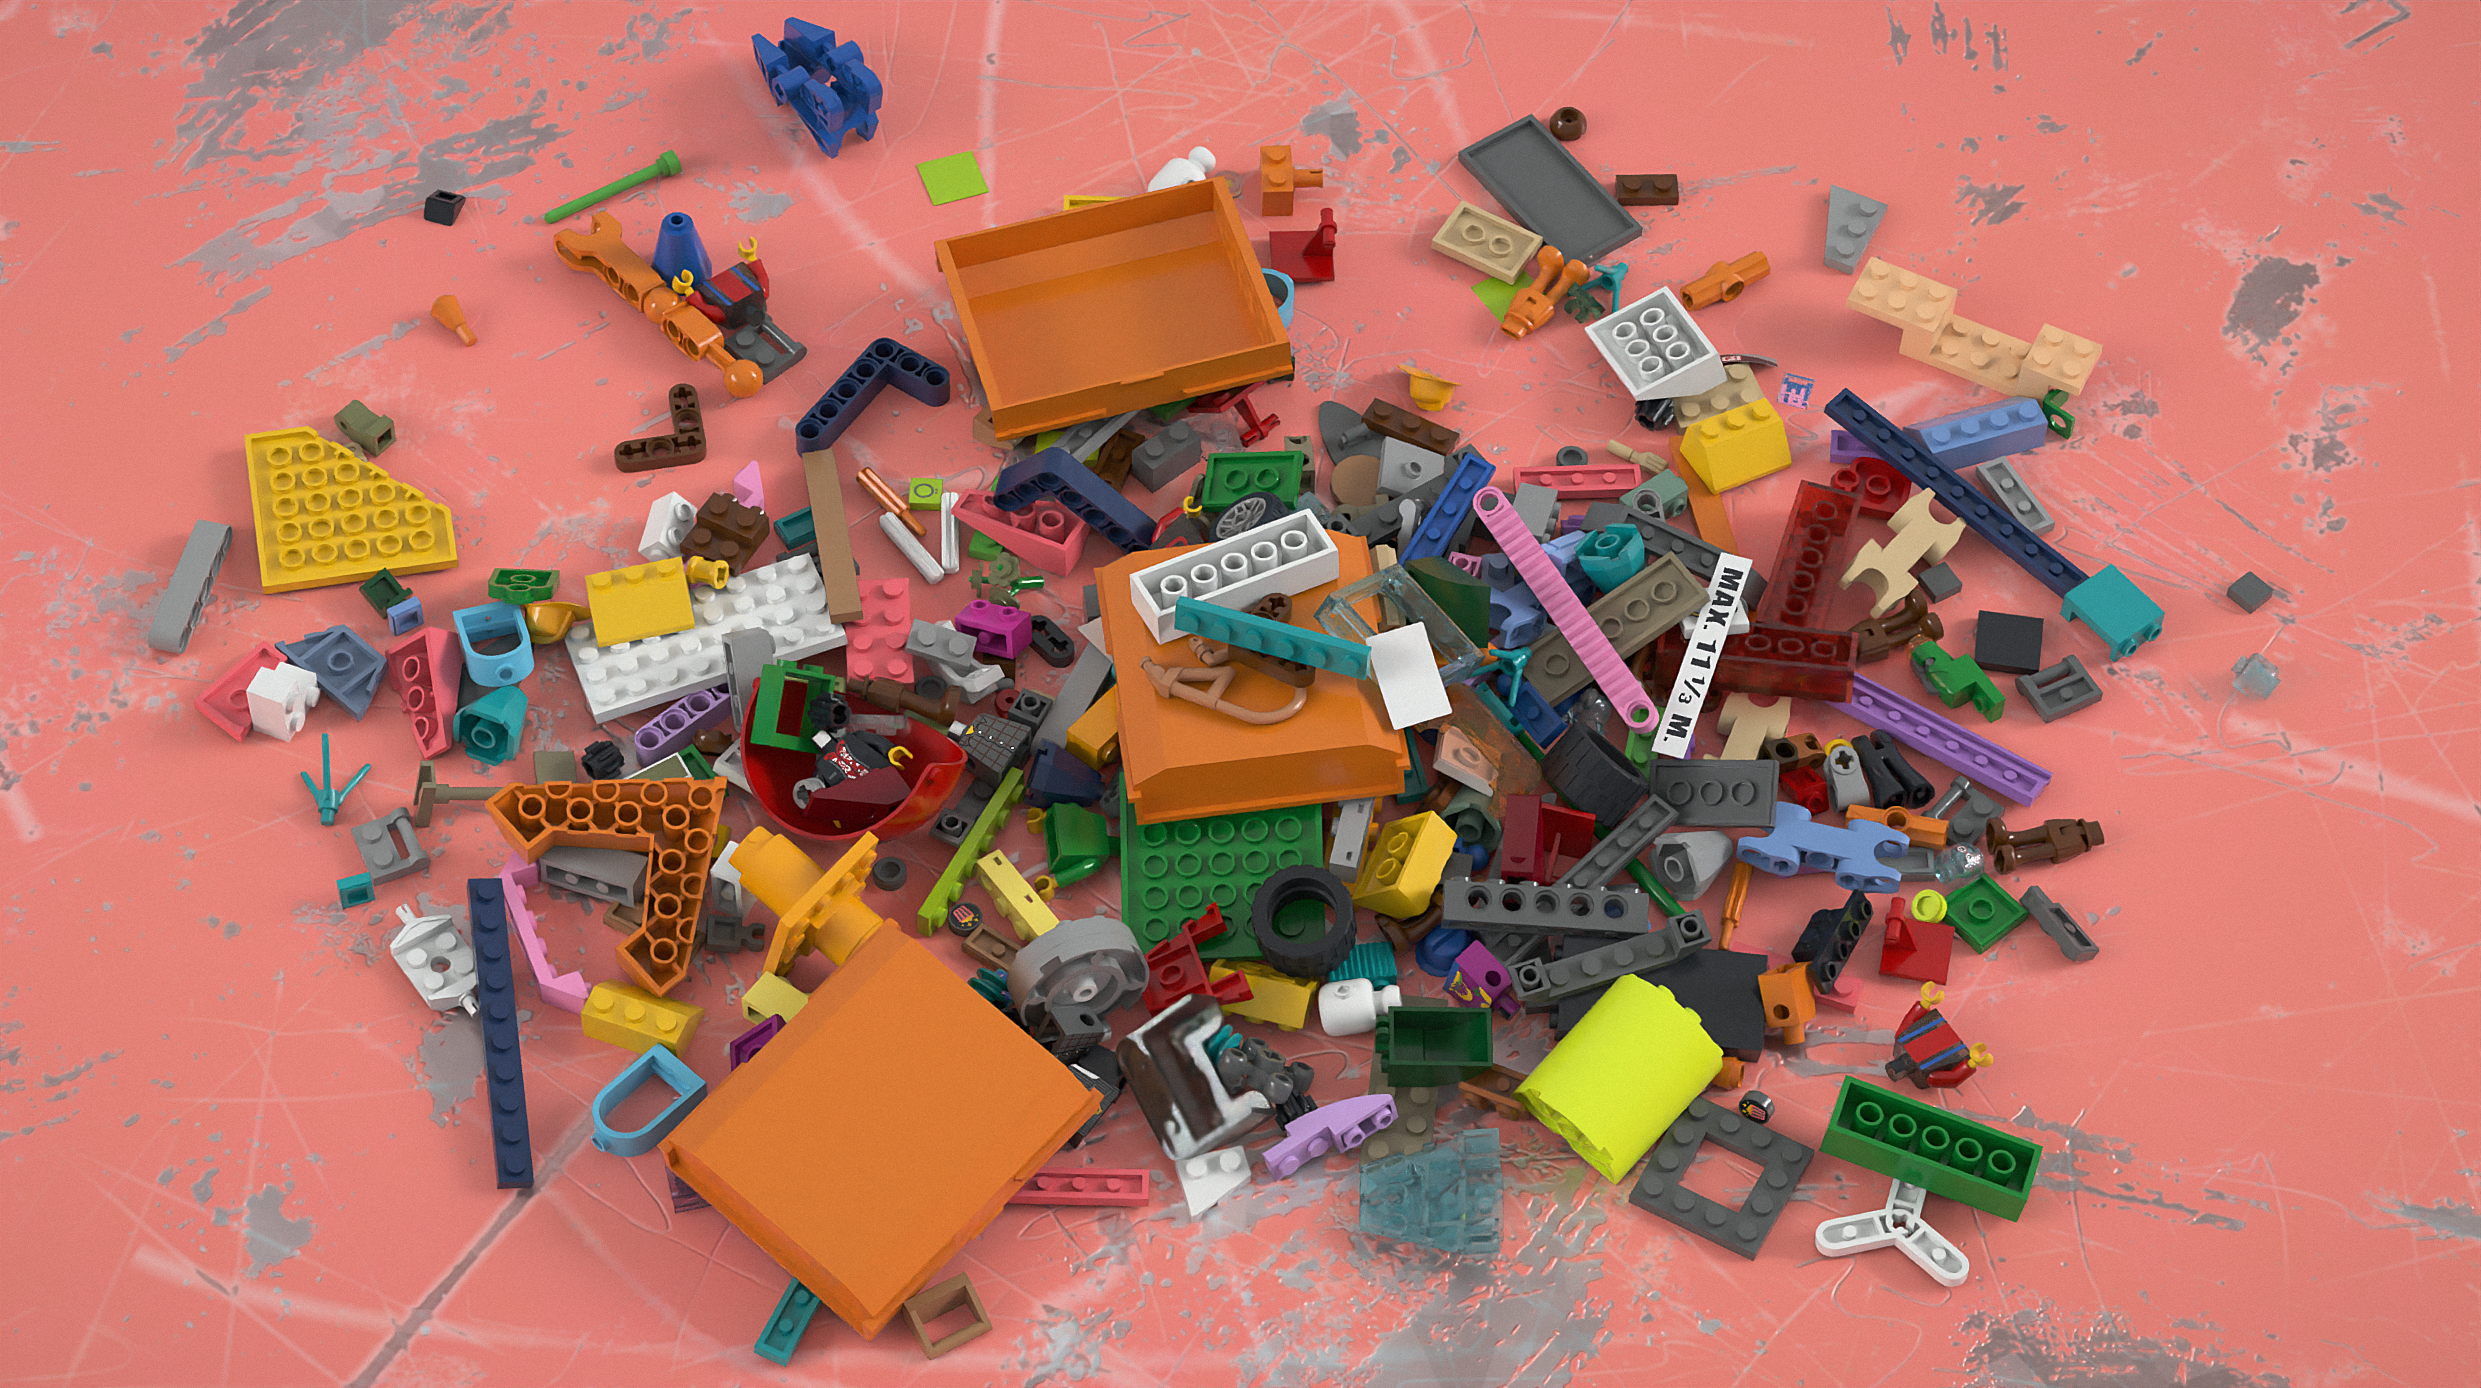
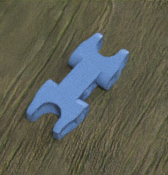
M1518 573L1514 581V587L1505 592L1491 587L1489 628L1500 631L1497 644L1511 649L1536 639L1545 627L1546 618L1550 616L1522 576ZM1589 576L1568 584L1582 605L1586 607L1593 599L1597 585Z
M1782 801L1777 802L1775 828H1760L1768 832L1769 836L1763 838L1750 836L1739 838L1736 857L1766 872L1790 876L1796 874L1799 865L1836 873L1835 882L1844 889L1853 891L1854 889L1861 888L1863 893L1882 894L1897 893L1902 874L1894 868L1880 864L1876 859L1881 857H1905L1910 838L1900 831L1891 829L1881 823L1864 819L1851 820L1847 825V829L1810 822L1811 813L1808 809ZM1887 841H1893L1900 845H1893L1888 843ZM1747 849H1749V850H1754V851L1759 852V853H1757V854H1756V853H1751V852L1747 851ZM1878 879H1885V880H1889L1890 882H1889V883H1887V882H1882V881H1880V880H1878Z

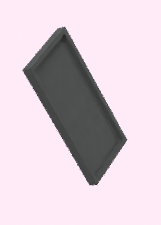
M1532 114L1459 151V162L1524 229L1543 237L1542 248L1550 245L1561 252L1564 259V267L1572 259L1579 260L1587 266L1642 236L1643 227Z

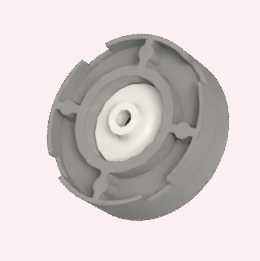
M1096 915L1091 918L1075 921L1063 920L1055 928L1045 932L1026 947L1020 949L1009 968L1006 984L1024 1026L1029 1025L1033 1027L1036 1033L1049 1009L1088 1006L1093 1010L1100 1022L1106 1021L1108 1023L1105 1016L1115 1011L1121 1005L1128 1011L1139 1000L1142 992L1147 987L1150 972L1131 929L1121 921L1105 918L1103 915Z

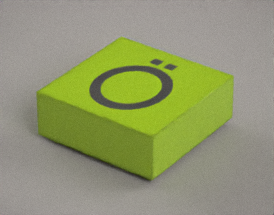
M911 478L909 506L911 508L909 510L941 511L943 479Z

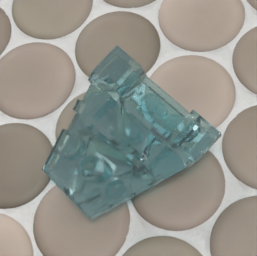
M1499 1128L1463 1130L1454 1133L1455 1139L1438 1145H1434V1142L1431 1141L1422 1144L1424 1150L1405 1156L1402 1152L1360 1166V1231L1462 1255L1500 1253L1504 1240V1179L1501 1165Z

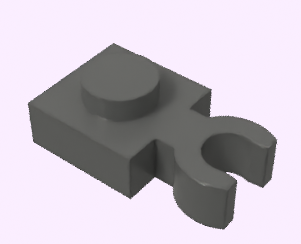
M708 914L705 950L739 954L742 945L754 952L763 951L765 940H756L752 936H763L765 925L752 923L745 927L742 926V918Z

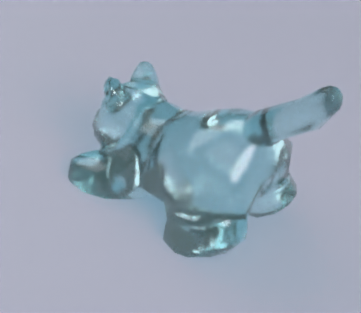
M1589 688L1582 693L1580 703L1575 702L1573 705L1568 706L1565 714L1562 716V720L1570 725L1574 722L1583 723L1604 737V728L1614 706L1610 700L1600 695L1596 689Z

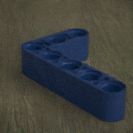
M876 339L798 422L795 428L798 455L802 458V453L829 449L887 384L929 406L940 407L945 405L950 399V374L948 370L893 339Z
M1046 448L1000 472L992 501L997 508L1003 511H1017L1041 498L1052 495L1127 555L1132 552L1157 549V547L1154 548L1151 540L1157 523L1061 448Z

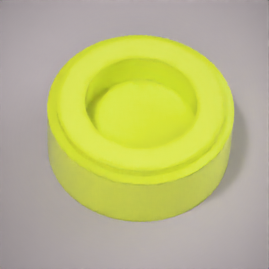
M1934 890L1920 891L1912 901V914L1919 921L1936 924L1946 914V900Z

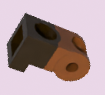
M1803 733L1764 742L1758 760L1779 761V775L1807 765L1813 770L1817 769L1824 763L1827 755L1813 733Z

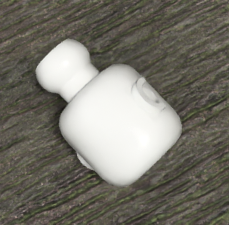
M1198 146L1190 151L1188 160L1185 158L1170 160L1150 181L1147 192L1206 179L1204 174L1211 172L1215 167L1216 159L1208 149Z
M1365 978L1331 982L1323 985L1318 993L1323 1029L1328 1035L1333 1037L1372 1031L1375 1028L1376 1017L1379 1015L1388 1016V1006L1403 1007L1400 987L1388 985L1380 991H1374L1372 983Z

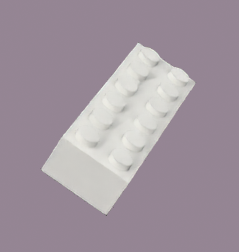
M1310 508L1130 574L1132 603L1159 645L1190 634L1174 629L1176 602L1180 595L1246 613L1252 611L1268 594L1282 593L1292 596L1339 578L1338 549Z

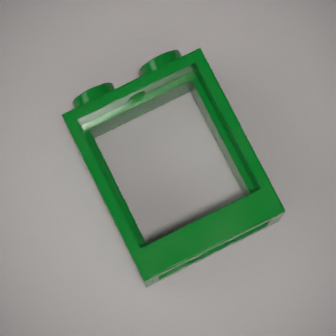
M777 659V665L763 664L750 743L823 755L810 741L819 730L814 729L815 724L811 722L812 719L808 717L807 711L810 709V701L812 699L815 700L816 696L821 695L822 691L833 693L836 676L823 674L824 667L804 664L803 670L796 669L797 662ZM785 676L808 680L799 737L776 733Z

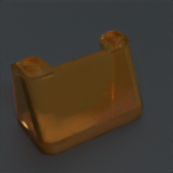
M1461 682L1451 683L1444 689L1452 713L1417 723L1413 726L1419 733L1425 729L1434 728L1438 729L1443 735L1453 725H1456L1499 773L1488 784L1493 790L1494 796L1492 803L1487 808L1499 821L1506 814L1507 795H1528L1540 783L1542 769L1533 756L1468 685Z

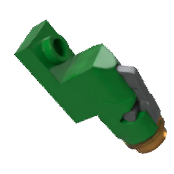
M1925 634L1913 637L1906 644L1905 652L1907 653L1910 667L1928 695H1938L1943 703L1951 709L1972 701L1975 709L1980 714H1984L1990 723L2002 718L2006 698L1968 653L1954 660L1937 645L1933 638L1927 637Z

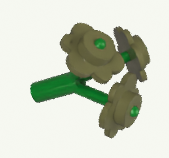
M1002 552L998 555L996 561H992L989 564L991 572L988 577H982L983 561H979V570H972V576L968 580L971 582V589H977V598H980L982 584H992L993 586L989 590L990 597L988 598L990 603L1019 609L1020 602L1014 596L1020 590L1043 588L1044 578L1041 575L1020 577L1021 570L1018 568L1020 564L1019 558L1016 556L1012 557L1008 552ZM1008 586H1012L1010 591L1006 589Z

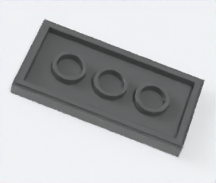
M1651 759L1648 799L1653 794H1656L1679 813L1678 820L1670 827L1775 828L1780 762L1777 760Z

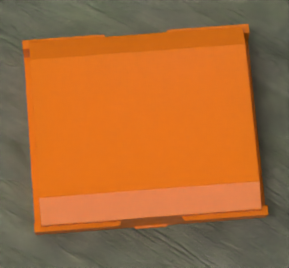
M1224 175L934 241L936 266L938 272L944 273L991 409L993 430L997 442L1294 373L1291 362L1290 340Z
M1324 529L1338 549L1339 578L1289 596L1292 600V615L1287 624L1367 646L1366 638L1379 634L1377 623L1382 621L1366 536L1355 537ZM1213 543L1132 552L1105 567L1094 568L1106 654L1112 655L1117 686L1114 689L1117 708L1116 722L1128 804L1134 803L1137 825L1405 793L1404 770H1411L1404 729L1395 730L1392 725L1372 660H1370V670L1366 680L1316 667L1315 681L1312 685L1306 687L1307 697L1303 707L1293 716L1273 724L1246 722L1175 695H1171L1169 699L1158 695V690L1148 680L1146 671L1139 666L1141 658L1149 656L1155 665L1159 664L1166 672L1171 667L1212 668L1205 662H1201L1198 659V655L1190 649L1189 639H1193V637L1201 638L1214 653L1227 648L1228 643L1190 633L1159 645L1132 603L1130 574ZM1233 659L1213 666H1230L1236 671V676L1220 696L1221 700L1254 712L1265 713L1287 706L1295 697L1293 686L1236 662ZM1215 681L1181 682V684L1206 693Z
M889 917L808 997V1003L747 1063L742 1062L657 1147L663 1152L665 1164L672 1172L870 1342L902 1310L903 1303L906 1300L914 1297L969 1240H974L1004 1209L1003 1206L1100 1108V1102L1104 1099V1095L1095 1087L1088 1091L1061 1061L915 939L901 932L900 924Z

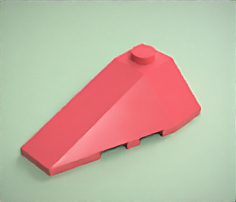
M965 489L951 508L952 515L1036 567L1063 577L1068 576L1080 559L1091 528L1088 523L1056 498L1055 502L1037 500L1017 511L1007 512L993 504L992 499L995 491Z
M428 626L385 651V656L389 667V682L393 690H397L402 698L400 706L402 711L408 713L411 718V730L424 759L430 760L452 746L453 721L456 715L462 658L458 633Z

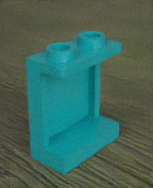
M2110 564L2064 595L2060 615L2068 622L2079 617L2111 647L2109 658L2115 663L2124 656L2126 658L2130 657L2140 645L2146 641L2151 642L2161 634L2165 612L2113 564Z

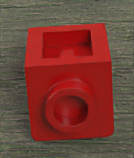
M1809 765L1779 775L1780 787L1795 801L1796 805L1808 809L1811 816L1829 809L1826 782Z

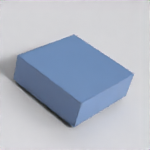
M416 596L387 609L389 628L394 636L401 635L424 623L422 606Z

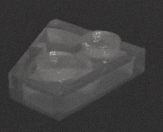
M850 714V722L843 727H845V732L850 733L858 730L865 731V728L876 729V734L896 735V729H907L908 715Z

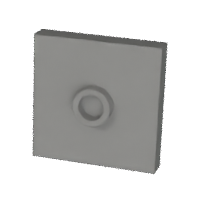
M1386 436L1382 442L1376 492L1397 498L1443 474L1445 456Z

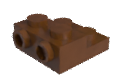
M713 492L696 514L697 523L680 543V552L690 557H703L706 561L716 562L717 560H724L729 566V575L736 578L770 534L769 517L758 506H751L749 509L739 504L738 499L730 493H724L721 496Z

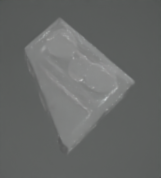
M1231 408L1223 413H1203L1182 419L1201 437V457L1207 463L1209 453L1244 452Z

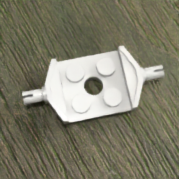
M403 904V909L399 906L395 913L405 924V927L390 945L391 955L430 1009L443 1012L457 1006L465 1007L472 1019H478L477 1014L479 1017L480 1014L478 1001L475 997L477 996L473 952L453 926L450 914L416 918L408 904ZM440 963L450 966L447 971L442 973L432 970L435 965Z

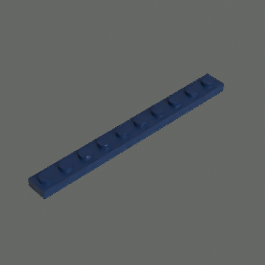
M1846 387L1826 404L1824 409L1826 415L1921 489L1925 490L1929 487L1936 493L1933 497L1957 517L1961 516L1967 522V525L2062 599H2064L2066 593L2090 578Z
M502 878L468 879L466 887L497 1189L532 1188L534 1177Z

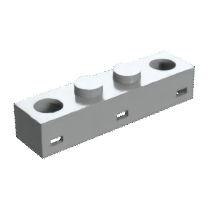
M1376 796L1338 801V808L1342 809L1340 818L1334 817L1331 837H1335L1329 862V872L1338 876L1343 882L1356 883Z

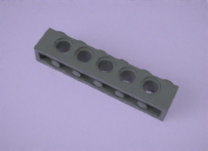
M1456 876L1452 877L1451 880H1445L1443 886L1441 928L1564 937V934L1627 940L1648 933L1649 894L1641 893V890L1636 888H1623L1620 892L1607 891L1606 887L1597 885L1588 886L1586 889H1573V885L1566 883H1557L1553 887L1539 886V883L1534 881L1519 882V885L1505 884V881L1502 879L1471 882L1469 877ZM1473 897H1479L1484 900L1486 907L1475 909L1470 906L1468 900ZM1508 899L1514 900L1519 904L1520 909L1514 912L1508 911L1504 908L1502 902ZM1548 902L1552 905L1554 911L1549 914L1541 913L1537 909L1536 904ZM1581 904L1587 909V914L1577 916L1573 914L1570 906ZM1609 906L1616 907L1621 912V917L1610 918L1606 915L1604 909Z

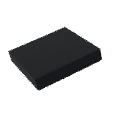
M1979 610L1974 651L1975 663L1980 669L2027 674L2028 676L2039 672L2044 619Z

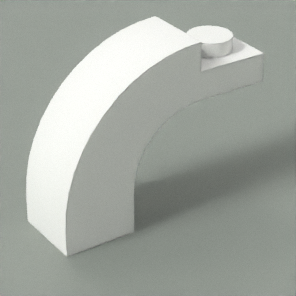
M951 620L934 623L935 625L956 631ZM973 657L967 671L923 658L933 674L946 682L947 688L950 685L960 686L959 700L967 704H973L998 689L995 682L1005 677L999 665H983Z

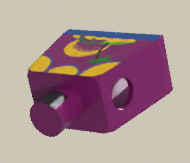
M1475 940L1454 960L1443 989L1465 1007L1492 1008V1013L1496 1010L1507 1021H1510L1521 1009V1005L1509 996L1512 982L1508 971L1478 940Z

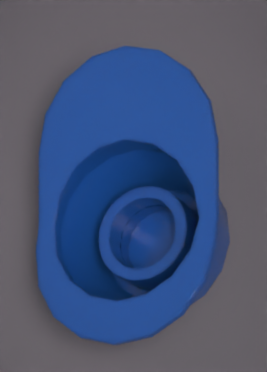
M1439 924L1424 939L1417 943L1415 950L1416 962L1429 975L1447 977L1454 960L1476 940L1471 933L1472 930L1443 929L1441 924Z

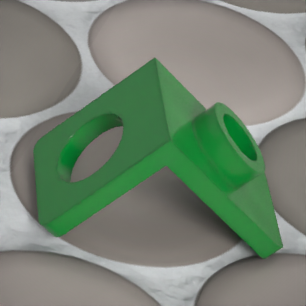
M2051 389L2043 400L2042 412L2048 421L2047 427L2068 440L2072 436L2075 418L2060 407L2068 400L2069 393L2060 389ZM2053 415L2061 417L2066 427L2059 426L2054 421Z

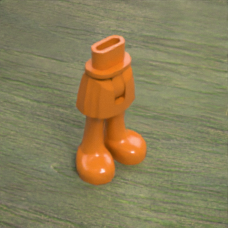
M1544 246L1537 255L1540 273L1529 287L1520 289L1513 297L1508 312L1504 315L1505 321L1500 326L1501 332L1516 341H1520L1525 334L1530 335L1534 330L1551 320L1555 313L1553 306L1570 290L1584 286L1589 280L1590 271L1584 263L1572 259L1564 267V259L1561 252L1553 246ZM1561 275L1556 285L1544 296L1542 294L1543 291Z

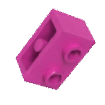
M974 599L955 617L956 631L977 637L974 648L977 651L1014 659L1033 641L1031 613L1018 610L1015 607H1004L989 603L986 600Z

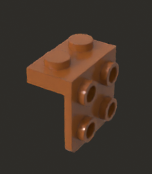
M1493 1063V1067L1476 1077L1468 1079L1467 1083L1459 1082L1457 1088L1463 1095V1099L1467 1101L1466 1104L1483 1111H1486L1487 1106L1495 1108V1111L1499 1112L1498 1115L1513 1122H1518L1519 1117L1528 1120L1531 1113L1526 1106L1511 1096L1529 1075Z

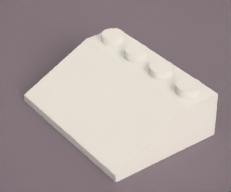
M1667 286L1584 328L1586 334L1636 401L1700 395L1728 380L1719 353Z

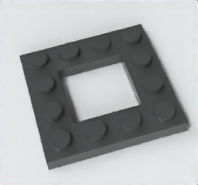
M1697 1096L1669 1127L1631 1191L1628 1202L1754 1261L1813 1159L1815 1150ZM1705 1139L1765 1167L1739 1213L1679 1185Z

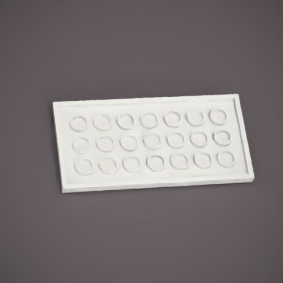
M809 553L737 575L736 578L732 576L728 578L726 585L722 589H715L711 584L689 590L695 622L694 629L599 648L594 624L591 621L570 628L563 639L596 724L681 698L690 693H696L727 683L721 634L755 627L769 631V635L773 636L776 646V652L772 654L774 665H777V659L796 661L848 644L846 633L841 623L831 624L825 587Z

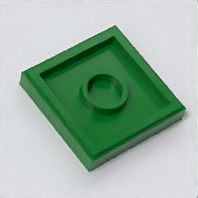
M1981 870L1945 897L1947 911L1942 921L1948 926L1955 927L1954 931L1981 955L2028 919L2029 912Z

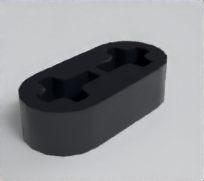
M1032 616L1033 641L1029 646L1051 666L1056 668L1069 666L1075 657L1074 642L1046 616ZM1054 647H1055L1059 652L1054 653Z

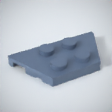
M345 624L328 628L324 632L305 634V640L285 645L283 640L274 645L278 651L288 658L290 665L316 673L318 688L358 722L363 719L389 668L387 659Z

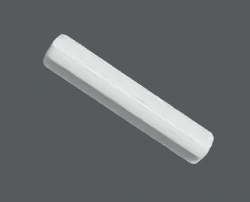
M945 492L941 496L942 569L944 574H957L959 571V518L951 514V508L959 499V495L955 492Z
M887 512L885 515H882L879 518V526L926 580L933 585L938 583V581H942L944 570L893 512Z

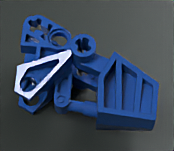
M795 17L784 20L783 40L778 42V47L760 33L751 36L755 59L777 107L789 103L807 126L823 153L831 159L837 157L838 150L842 146L843 136L852 128H855L857 134L866 141L873 139L879 123L875 111L881 108L883 89L876 74L864 65L863 54L853 40L837 47L835 31ZM832 75L837 80L832 81L830 87H828L825 83L829 82Z

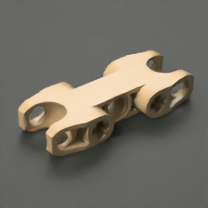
M1929 487L1918 495L1911 497L1886 523L1898 535L1884 549L1871 538L1847 564L1842 577L1837 582L1843 590L1847 589L1854 582H1862L1869 585L1876 595V604L1869 613L1875 619L1895 609L1919 583L1907 571L1921 557L1934 567L1958 542L1960 534L1967 524L1961 516L1951 524H1942L1936 521L1928 509L1929 502L1936 493Z
M1741 679L1733 692L1727 697L1717 725L1716 732L1729 736L1722 756L1718 758L1705 754L1703 759L1758 760L1764 742L1786 738L1793 694L1783 692L1778 702L1773 706L1758 707L1748 698L1751 681Z

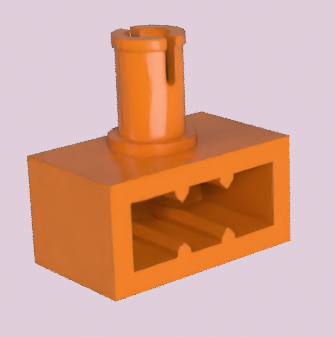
M1291 145L1260 146L1259 172L1262 216H1293L1295 188H1323V168L1295 169V166H1292Z

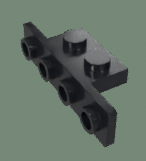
M1861 888L1853 890L1843 908L1833 910L1821 909L1815 912L1791 952L1796 963L1812 962L1808 971L1821 995L1829 994L1874 914L1872 905Z

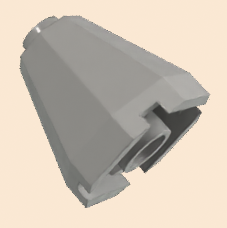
M1721 830L1665 833L1655 838L1653 844H1657L1656 848L1650 851L1648 858L1654 877L1664 888H1669L1672 892L1670 895L1676 901H1693L1705 893L1730 863L1734 851L1732 841Z

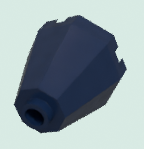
M1042 738L1040 744L1045 750L1038 749L1026 784V787L1030 788L1028 793L1031 795H1025L1023 803L1036 808H1050L1054 803L1067 804L1074 802L1081 807H1092L1094 801L1100 802L1106 783L1101 782L1102 775L1055 741Z

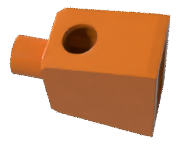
M1811 962L1779 964L1758 975L1767 1024L1770 1028H1783L1785 1044L1805 1042L1803 1024L1814 1018L1816 1014L1813 979L1808 971Z

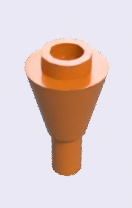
M442 295L432 303L430 315L454 333H457L468 347L474 345L477 338L468 328L456 296Z

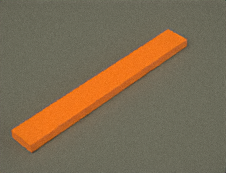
M1684 435L1669 437L1668 445L1678 476L1685 481L1689 488L1687 504L1698 538L1740 557L1720 493L1712 494L1679 450ZM1757 608L1755 612L1748 610L1749 633L1730 635L1732 643L1764 639L1765 630Z

